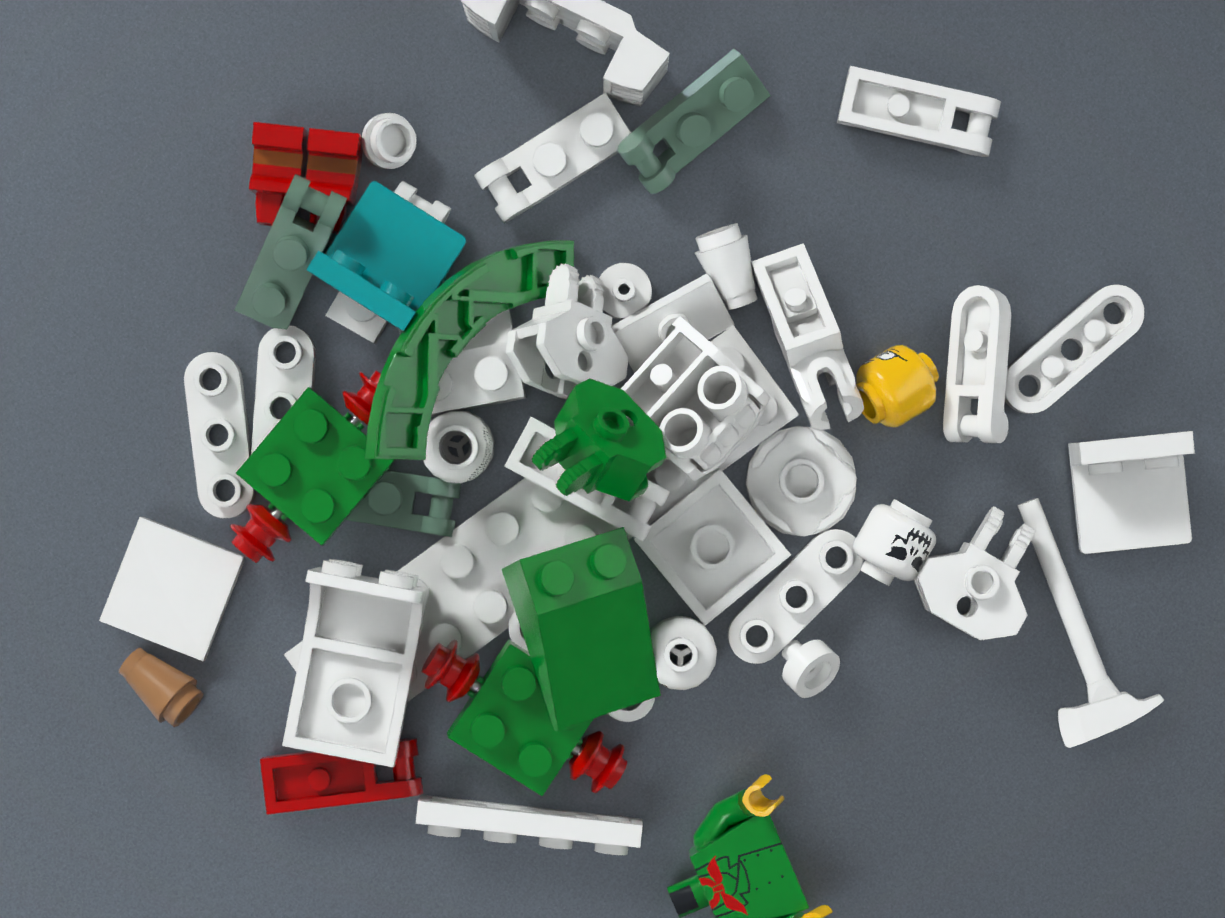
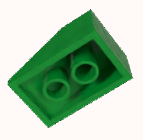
M624 527L520 559L501 569L555 731L661 696L642 579Z

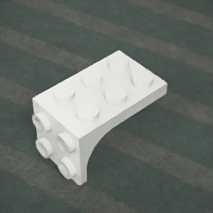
M336 559L323 560L322 567L307 571L305 582L310 583L308 612L282 746L394 767L429 588L417 586L418 575L385 569V572L380 571L379 578L361 575L363 567L361 564Z

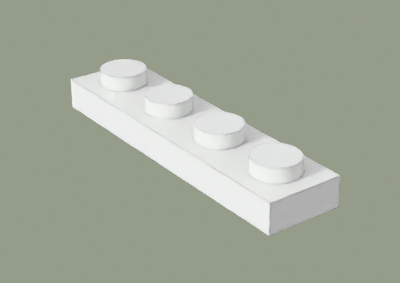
M421 795L418 800L415 823L428 825V834L444 837H460L462 829L484 831V840L499 843H516L517 835L539 837L540 846L554 849H572L573 841L595 843V852L610 855H628V847L640 848L643 827L641 818Z

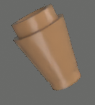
M141 647L133 651L119 669V673L126 679L127 683L159 723L167 721L173 727L179 726L193 713L204 695L196 687L197 680L154 655L148 654Z

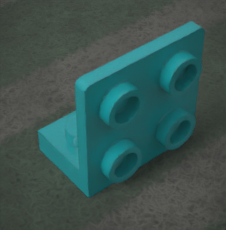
M373 181L367 187L326 254L318 250L306 270L398 329L405 331L419 307L439 288L467 241L463 235L382 184Z

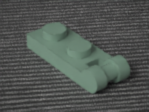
M733 49L625 137L618 146V153L627 165H635L640 171L639 180L646 190L651 194L658 193L673 182L677 172L771 95L743 55ZM663 140L668 149L656 157L653 153L654 146Z
M296 174L234 311L272 328L286 330L312 276L306 269L318 250L323 252L347 200L346 197L331 191L330 196L309 187L311 181ZM299 207L320 216L317 224L296 216Z
M387 470L346 520L452 537L456 523L455 520H450L454 498H460L462 483H449L439 478ZM417 492L432 494L428 516L413 514Z

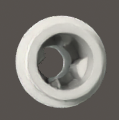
M738 223L714 229L695 238L699 247V251L695 252V255L706 274L712 279L727 310L736 309L756 301L758 298L755 292L748 235H741Z

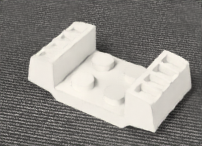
M461 0L467 21L477 30L499 43L518 5L521 4L528 8L526 16L542 26L556 30L560 23L578 33L576 41L585 47L604 55L608 48L616 51L603 77V94L606 92L608 97L623 103L641 106L668 71L670 53L638 32L630 14L602 0Z

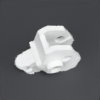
M561 263L560 266H556L555 270H552L553 272L550 275L545 306L535 308L532 320L508 332L506 354L523 383L566 400L574 386L589 378L610 386L626 379L629 357L611 328L612 317L602 313L604 304L603 293L605 292L603 281L593 275H586V277H582L580 280L578 279L580 274L577 273L578 270L575 267ZM546 363L554 375L553 379H551L546 373Z
M994 506L986 514L970 543L964 542L958 552L928 556L918 576L914 579L925 610L978 640L1017 635L1028 616L1015 584V580L1020 573L1015 568L1032 540L1035 530L1023 524L1012 535L1009 546L1001 560L985 552V549L992 537L1000 529L1005 514ZM967 596L970 600V608L966 613L959 614L957 603L962 597Z

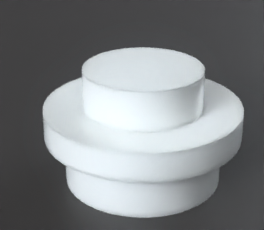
M382 113L371 118L363 129L361 140L363 152L367 159L373 165L382 169H395L407 163L415 151L417 142L415 131L404 117L395 113Z

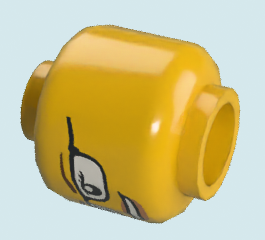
M895 345L863 363L856 374V385L864 405L862 414L873 424L880 422L886 427H899L928 410L936 400L935 382L939 379L937 368L930 357L923 352L917 354L907 346Z

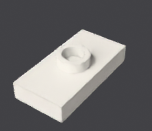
M708 274L699 277L611 326L629 357L628 363L634 373L674 331L675 327L672 324L679 316L707 340L735 325Z

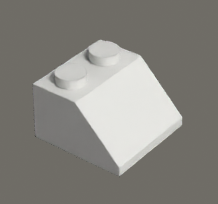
M510 309L489 320L486 323L487 325L470 340L458 357L452 358L439 381L440 391L431 417L452 410L463 411L527 399L524 383L506 354L508 332L513 330Z

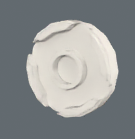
M795 426L776 431L759 444L748 462L745 484L751 506L767 525L783 534L808 536L825 532L844 518L855 499L857 477L853 458L839 439L824 430L819 431L812 427Z

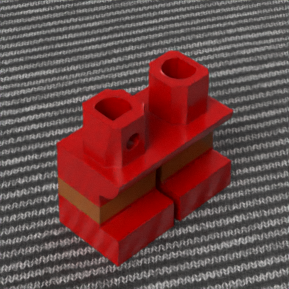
M253 122L252 145L254 146L249 190L256 195L257 223L263 226H272L296 174L310 180L309 187L328 196L333 191L347 198L332 233L338 234L346 217L347 205L355 206L363 156L361 134L309 128L308 133L304 127ZM310 213V222L317 224L320 216Z

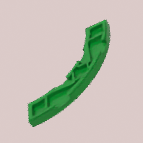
M574 240L535 242L516 245L491 253L467 265L447 279L423 302L405 331H402L396 340L381 372L373 397L367 427L365 459L426 460L427 436L431 415L440 391L438 384L452 358H457L470 340L496 315L510 308L546 298L547 287H549L548 281L553 272L552 270H555L556 266H560L561 263L574 267Z

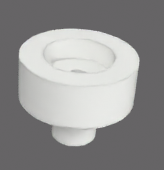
M618 263L607 268L599 277L603 281V285H605L603 311L607 315L623 320L649 305L652 294L651 282L647 274L638 266L630 263ZM626 286L629 288V292L623 295L619 292V288Z
M792 640L782 650V656L787 660L782 673L783 680L802 698H809L823 691L835 678L840 667L839 656L821 640H812L803 645L798 640Z

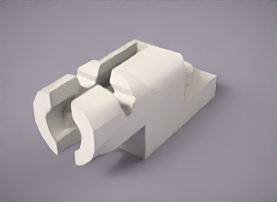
M804 243L751 261L754 276L772 319L774 333L811 427L819 431L831 429L825 413L827 404L818 382V376L821 373L825 374L829 387L837 385L838 398L847 421L850 422L859 417L864 410L863 400L843 349L839 327Z

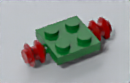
M376 370L370 378L360 371L359 376L363 382L361 389L357 393L342 392L345 406L353 415L349 412L345 415L341 414L317 392L308 387L238 469L236 474L270 502L268 507L271 509L269 510L264 505L248 504L246 508L251 516L245 526L230 525L231 529L237 534L231 541L232 544L255 563H258L263 556L272 562L275 560L270 548L276 540L291 541L288 525L284 522L288 518L321 546H324L396 461V459H365L367 435L362 431L365 426L361 422L363 421L368 425L373 397L381 375L379 371Z
M508 639L484 677L479 675V654L474 653L466 659L457 654V640L451 641L447 647L438 643L432 650L421 670L422 673L428 676L425 688L430 689L437 683L447 688L446 701L449 703L464 697L466 694L470 696L447 732L449 739L541 796L544 795L568 758L570 759V778L576 780L583 774H586L592 778L591 791L593 793L599 792L604 786L612 789L620 780L627 766V760L622 758L624 745L618 744L610 750L602 745L604 734L600 730L581 739L593 719L558 731L554 730L528 651Z

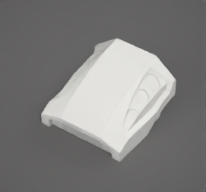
M679 316L672 324L675 327L674 331L621 389L662 430L666 456L693 481H696L718 468L757 426L770 397L717 347ZM627 417L628 420H629V423H630L632 426H634L633 421H632L629 417Z

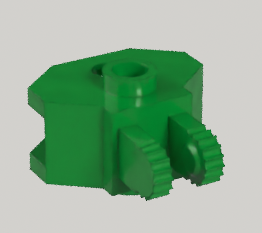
M589 378L574 386L554 421L556 436L540 446L531 460L540 471L557 463L565 469L557 484H555L556 488L564 496L571 495L573 492L583 488L587 494L597 490L630 502L645 493L648 488L647 473L664 463L666 453L662 430L624 390ZM627 417H629L633 421L634 426H630Z

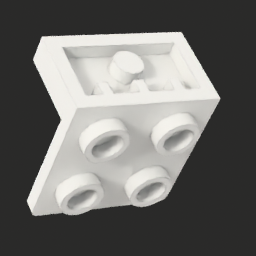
M1193 431L1068 444L1078 543L1081 553L1091 554L1188 544L1191 542L1192 533L1183 455L1195 454Z

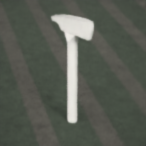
M1035 498L1019 504L1018 508L1024 524L1035 530L1031 542L1087 683L1088 703L1075 707H1064L1058 710V722L1063 742L1066 747L1071 748L1130 724L1160 705L1164 699L1160 694L1145 699H1136L1127 692H1120L1112 680H1110L1039 498Z

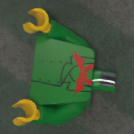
M761 775L748 789L741 790L715 803L693 835L694 847L689 850V856L697 875L667 887L679 918L711 906L715 918H823L832 913V909L828 905H821L806 914L801 912L809 909V906L770 816L784 801V796L781 795L775 800H770L761 792V788L772 780L770 775Z

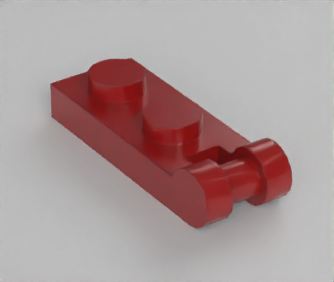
M417 738L400 739L396 764L392 767L394 779L381 782L377 780L376 764L311 751L262 757L260 765L266 814L406 798L424 794L422 777L416 776L414 756L419 755Z

